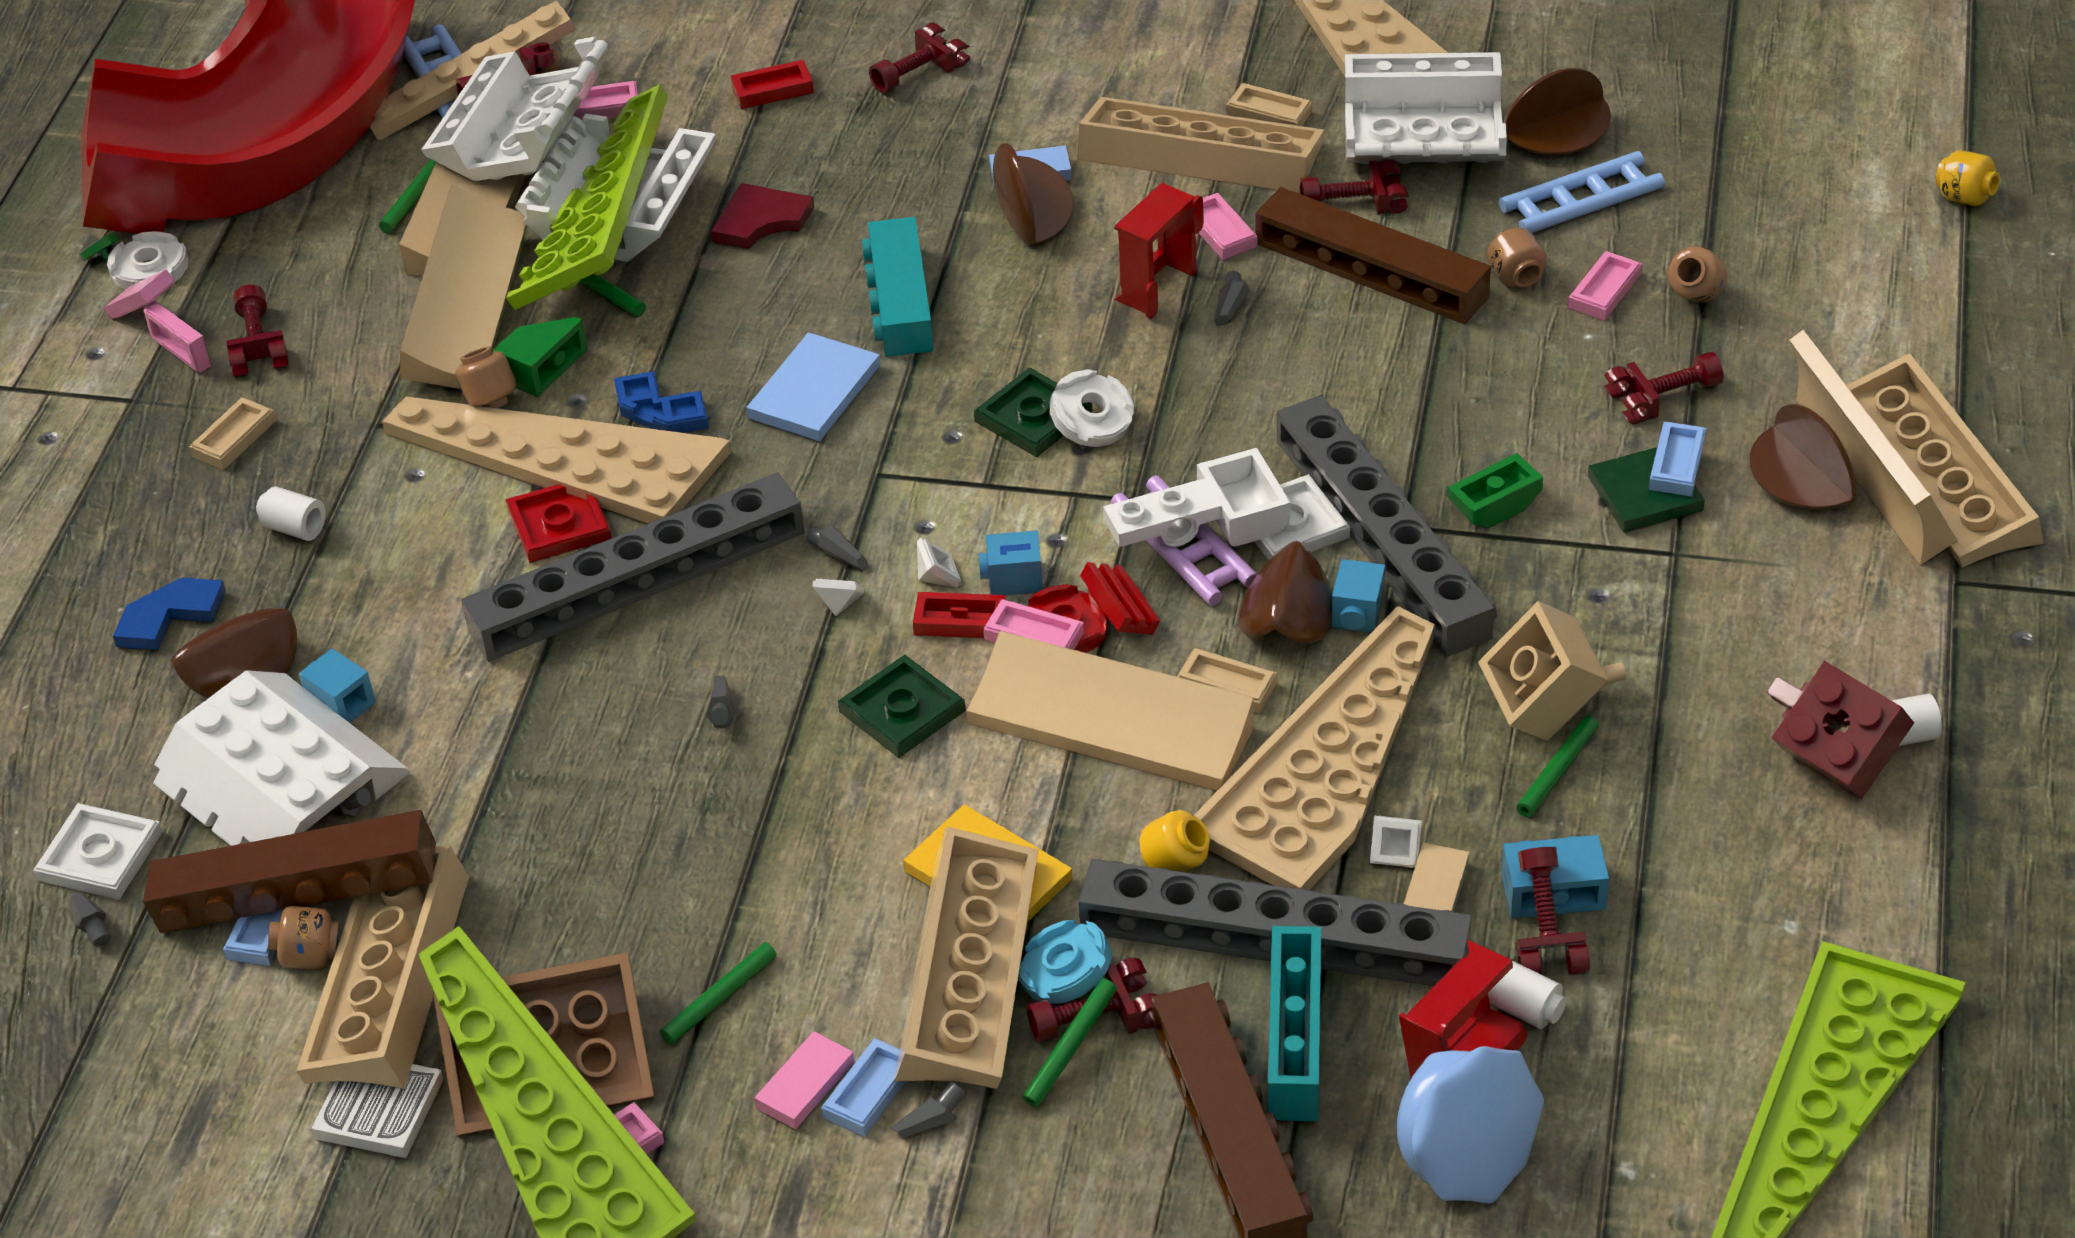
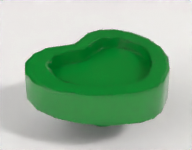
M115 233L108 234L93 243L79 255L83 261H86L101 253L104 260L107 261L110 254L107 248L117 243L119 238Z

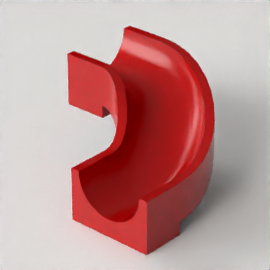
M245 0V12L226 40L209 57L193 67L183 70H172L95 58L81 130L83 227L136 234L152 231L163 232L166 219L204 220L230 217L264 207L289 196L314 181L337 163L359 141L375 120V114L383 100L388 98L397 77L413 12L414 0Z

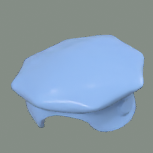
M1487 1046L1478 1047L1472 1051L1436 1052L1426 1058L1408 1083L1397 1116L1399 1148L1409 1168L1421 1180L1428 1183L1440 1199L1445 1201L1460 1200L1493 1203L1527 1165L1543 1110L1544 1098L1521 1052Z

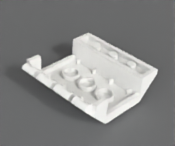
M596 37L576 40L574 46L583 60L579 67L531 76L515 51L485 57L421 149L423 154L472 181L500 180L505 176L535 173L570 119L574 117L573 114L581 102L588 96V91L600 73L608 51V44L603 40H597Z
M1500 52L1345 54L1346 163L1369 164V161L1381 162L1385 159H1393L1398 163L1404 164L1410 162L1448 163L1477 161L1486 163L1489 161H1504L1506 157L1507 135L1506 123H1502V68Z
M585 113L583 121L578 117H572L517 202L515 208L525 216L523 223L543 240L553 232L551 223L572 189H581L586 179L582 175L585 168L590 165L595 167V164L600 159L597 149L610 136L606 116ZM679 128L666 150L651 148L650 156L647 159L643 177L640 180L636 198L633 201L629 219L622 235V241L619 244L614 260L628 262L660 238L716 142V134Z
M244 671L175 723L154 763L160 770L153 784L175 802L182 801L181 807L206 827L213 825L212 832L232 846L305 832L359 788H366L371 798L376 801L409 775V769L287 674Z

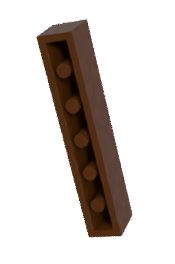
M1280 187L1255 213L1257 245L1466 325L1490 296V265Z
M422 810L153 860L149 864L143 903L158 931L165 933L235 920L240 917H251L283 911L290 906L304 907L432 883L436 841Z
M1209 982L1153 996V1028L1238 1237L1307 1238V1223L1313 1222V1211L1309 1198L1305 1191L1298 1193L1294 1185L1296 1172L1292 1158L1288 1151L1281 1153L1277 1142H1279V1132L1275 1118L1271 1112L1264 1114L1260 1103H1263V1096L1258 1078L1255 1074L1248 1075L1244 1065L1247 1064L1244 1046L1239 1036L1232 1037L1228 1028L1231 1027V1022L1225 1001L1223 999H1215Z

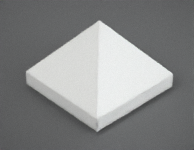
M921 537L917 541L918 581L953 588L959 587L961 579L952 555L926 538Z
M813 580L812 587L835 616L839 615L864 594V587L855 581Z
M1375 815L1370 863L1415 868L1419 856L1422 821Z

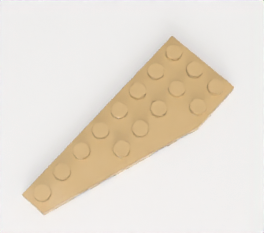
M1397 606L1193 815L1199 818L1207 827L1210 837L1209 851L1273 886L1310 890L1355 842L1433 642L1435 624Z

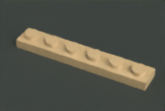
M557 0L539 8L535 13L515 24L507 26L503 31L481 43L473 45L466 52L450 61L441 63L436 69L416 80L408 82L404 87L389 94L388 98L383 100L377 110L375 120L370 125V129L377 140L390 136L457 98L456 79L473 75L485 57L515 51L520 58L519 48H529L536 43H549L550 45L576 30L571 19Z

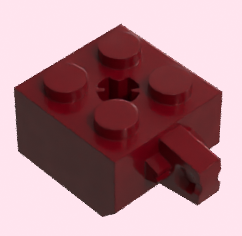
M1826 661L1822 663L1809 683L1805 682L1800 690L1777 677L1767 691L1774 701L1787 708L1782 715L1784 720L1771 738L1783 751L1861 800L1914 724V721L1900 705ZM1849 726L1845 733L1839 731L1840 728Z

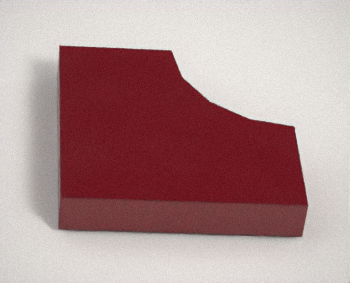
M741 183L711 230L712 242L749 249L758 239L768 234L782 231L799 232L815 207L813 196Z

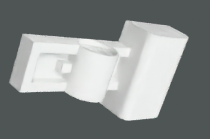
M1253 448L1197 464L1196 481L1103 506V519L1119 547L1161 536L1164 543L1168 546H1182L1196 536L1200 524L1214 520L1217 521L1230 545L1240 546L1274 536L1281 532L1290 520L1291 502L1259 450Z

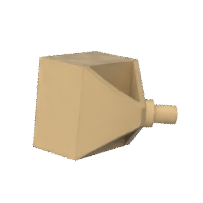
M1537 601L1478 662L1509 726L1545 741L1552 738L1599 691L1605 690L1607 684L1627 678L1622 662L1601 667L1574 616L1540 601Z

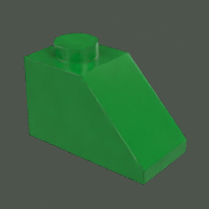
M578 317L520 326L505 340L501 341L493 351H499L506 355L516 379V389L539 397L588 349L583 321Z

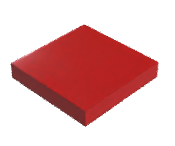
M559 484L505 499L508 512L528 562H536L612 539L610 528L597 499L586 494L587 500L568 494L566 487Z

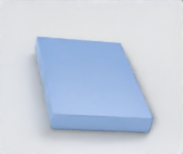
M808 332L746 407L748 419L820 442L880 367V355Z

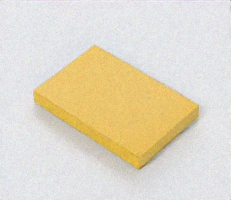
M965 804L903 860L905 872L930 886L936 854L947 826L1037 849L1038 855L1027 922L1073 879L1071 867Z

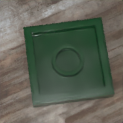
M1029 367L975 409L974 420L976 423L1031 455L1038 457L1064 436L1055 427L1050 415V399L1058 383ZM1092 402L1083 403L1084 409L1092 413Z
M1657 447L1592 464L1588 467V478L1623 532L1704 511L1705 499L1696 486H1694L1692 497L1649 490V481Z
M903 655L838 700V708L841 714L897 758L906 754L966 711L965 699L907 655Z

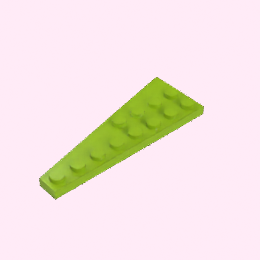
M660 84L628 99L612 125V130L615 133L601 143L597 149L600 159L595 164V167L590 165L583 171L582 175L586 181L582 188L572 189L551 223L553 232L540 242L534 250L538 255V259L532 268L530 266L524 267L519 274L523 280L520 288L507 293L506 299L514 310L557 290L567 291L573 288L581 279L592 274L595 276L601 275L613 266L667 102L668 95Z
M460 926L418 954L539 1238H674L696 1222L693 1210Z
M1825 941L1821 942L1711 1238H1784L1960 1004L1966 982Z

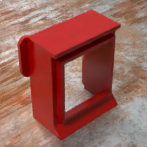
M1161 182L1114 226V229L1118 231L1120 287L1122 292L1113 300L1146 314V317L1152 319L1158 311V284L1154 281V275L1165 265L1191 276L1197 272L1196 234L1202 230L1204 224L1202 196H1193ZM1157 239L1158 249L1153 253V242Z
M1467 940L1469 954L1465 958H1461L1407 1013L1408 1015L1404 1013L1399 1015L1410 1079L1426 1058L1436 1052L1472 1051L1483 1046L1504 1050H1518L1524 1044L1527 1038V1030L1523 1028L1522 1023L1491 1009L1488 993L1513 968L1511 959Z

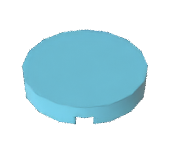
M1075 920L1061 921L1046 927L1031 938L1024 948L1027 953L1023 957V961H1020L1018 980L1033 1000L1039 1002L1047 999L1050 1004L1066 1003L1083 996L1099 983L1108 971L1112 953L1109 941L1095 923L1085 921L1087 923L1085 925L1077 924Z

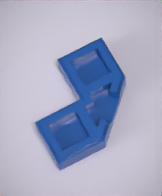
M655 371L614 378L622 417L651 429L679 433L709 428L701 391L660 398Z
M179 578L126 605L113 635L116 647L158 650L171 619L213 622L226 592L223 580Z

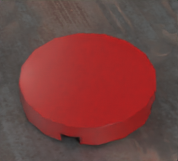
M1076 585L1049 586L1036 592L1028 599V607L1083 622L1084 634L1074 650L1088 653L1096 649L1106 638L1109 629V618L1089 589L1088 593L1079 591Z

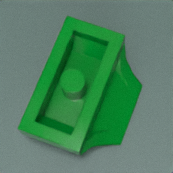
M1515 453L1447 487V497L1472 524L1491 528L1525 511L1543 490V476L1518 453Z

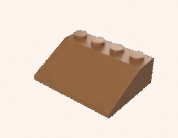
M628 953L501 977L607 1107L654 1098L639 1005ZM433 992L457 1136L490 1131L492 1128Z

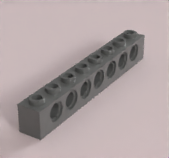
M1322 395L1278 410L1277 443L1303 476L1310 475L1350 526V536L1370 562L1385 564V581L1411 613L1435 624L1433 642L1444 656L1448 657L1492 640L1494 619L1497 617L1496 607L1492 598L1480 591L1474 583L1470 571L1465 566L1461 567L1454 559L1448 544L1443 539L1437 538L1429 528L1428 521L1423 513L1416 512L1408 502L1402 487L1399 485L1395 486L1386 475L1383 464L1378 459L1374 460L1365 449L1362 438L1358 434H1353L1348 428L1341 412L1337 408L1333 409Z
M778 472L462 598L461 602L468 631L486 660L490 662L804 534L801 502Z
M1091 859L1079 898L1080 924L1087 925L1085 921L1095 923L1106 937L1270 962L1272 926L1321 927L1322 970L1427 986H1435L1461 958H1465L1469 953L1467 940H1470L1472 915L1455 913L1450 910L1408 906L1402 903L1367 900L1355 896L1313 892L1307 889L1266 885L1260 882L1219 878L1213 875L1185 873L1166 868L1138 866L1119 861Z

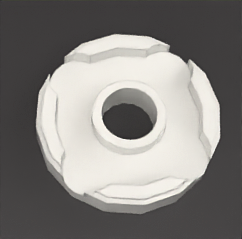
M152 231L132 236L133 241L124 245L123 241L117 244L109 254L107 263L110 276L115 285L126 290L131 285L167 269L175 280L174 282H176L187 270L189 258L186 247L183 243L178 242L177 237L170 233Z
M1087 369L1072 372L1060 379L1050 399V415L1055 427L1066 438L1080 445L1090 447L1112 445L1123 438L1130 427L1134 403L1129 391L1118 379L1110 375L1105 378L1104 376L1097 375L1098 371ZM1086 402L1095 403L1101 408L1102 412L1090 413L1084 409L1082 404Z

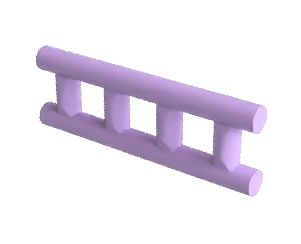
M1156 475L1151 477L1146 483L1150 493L1170 488ZM1118 493L1111 499L1110 504L1128 500V498L1123 493ZM1207 523L1199 525V530L1195 536L1199 541L1182 550L1166 545L1161 536L1146 540L1210 606L1219 604L1223 598V594L1218 588L1236 579L1248 588L1257 575ZM1213 554L1224 566L1204 575L1193 563Z

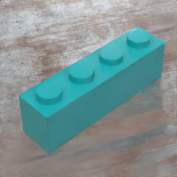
M908 217L868 222L869 238L862 239L864 263L872 262V264L865 265L868 289L876 288V290H869L871 315L879 314V316L872 317L875 341L883 340L885 357L934 351L931 317L916 218Z
M1272 926L1268 1113L1271 1112L1275 1120L1319 1121L1321 927Z

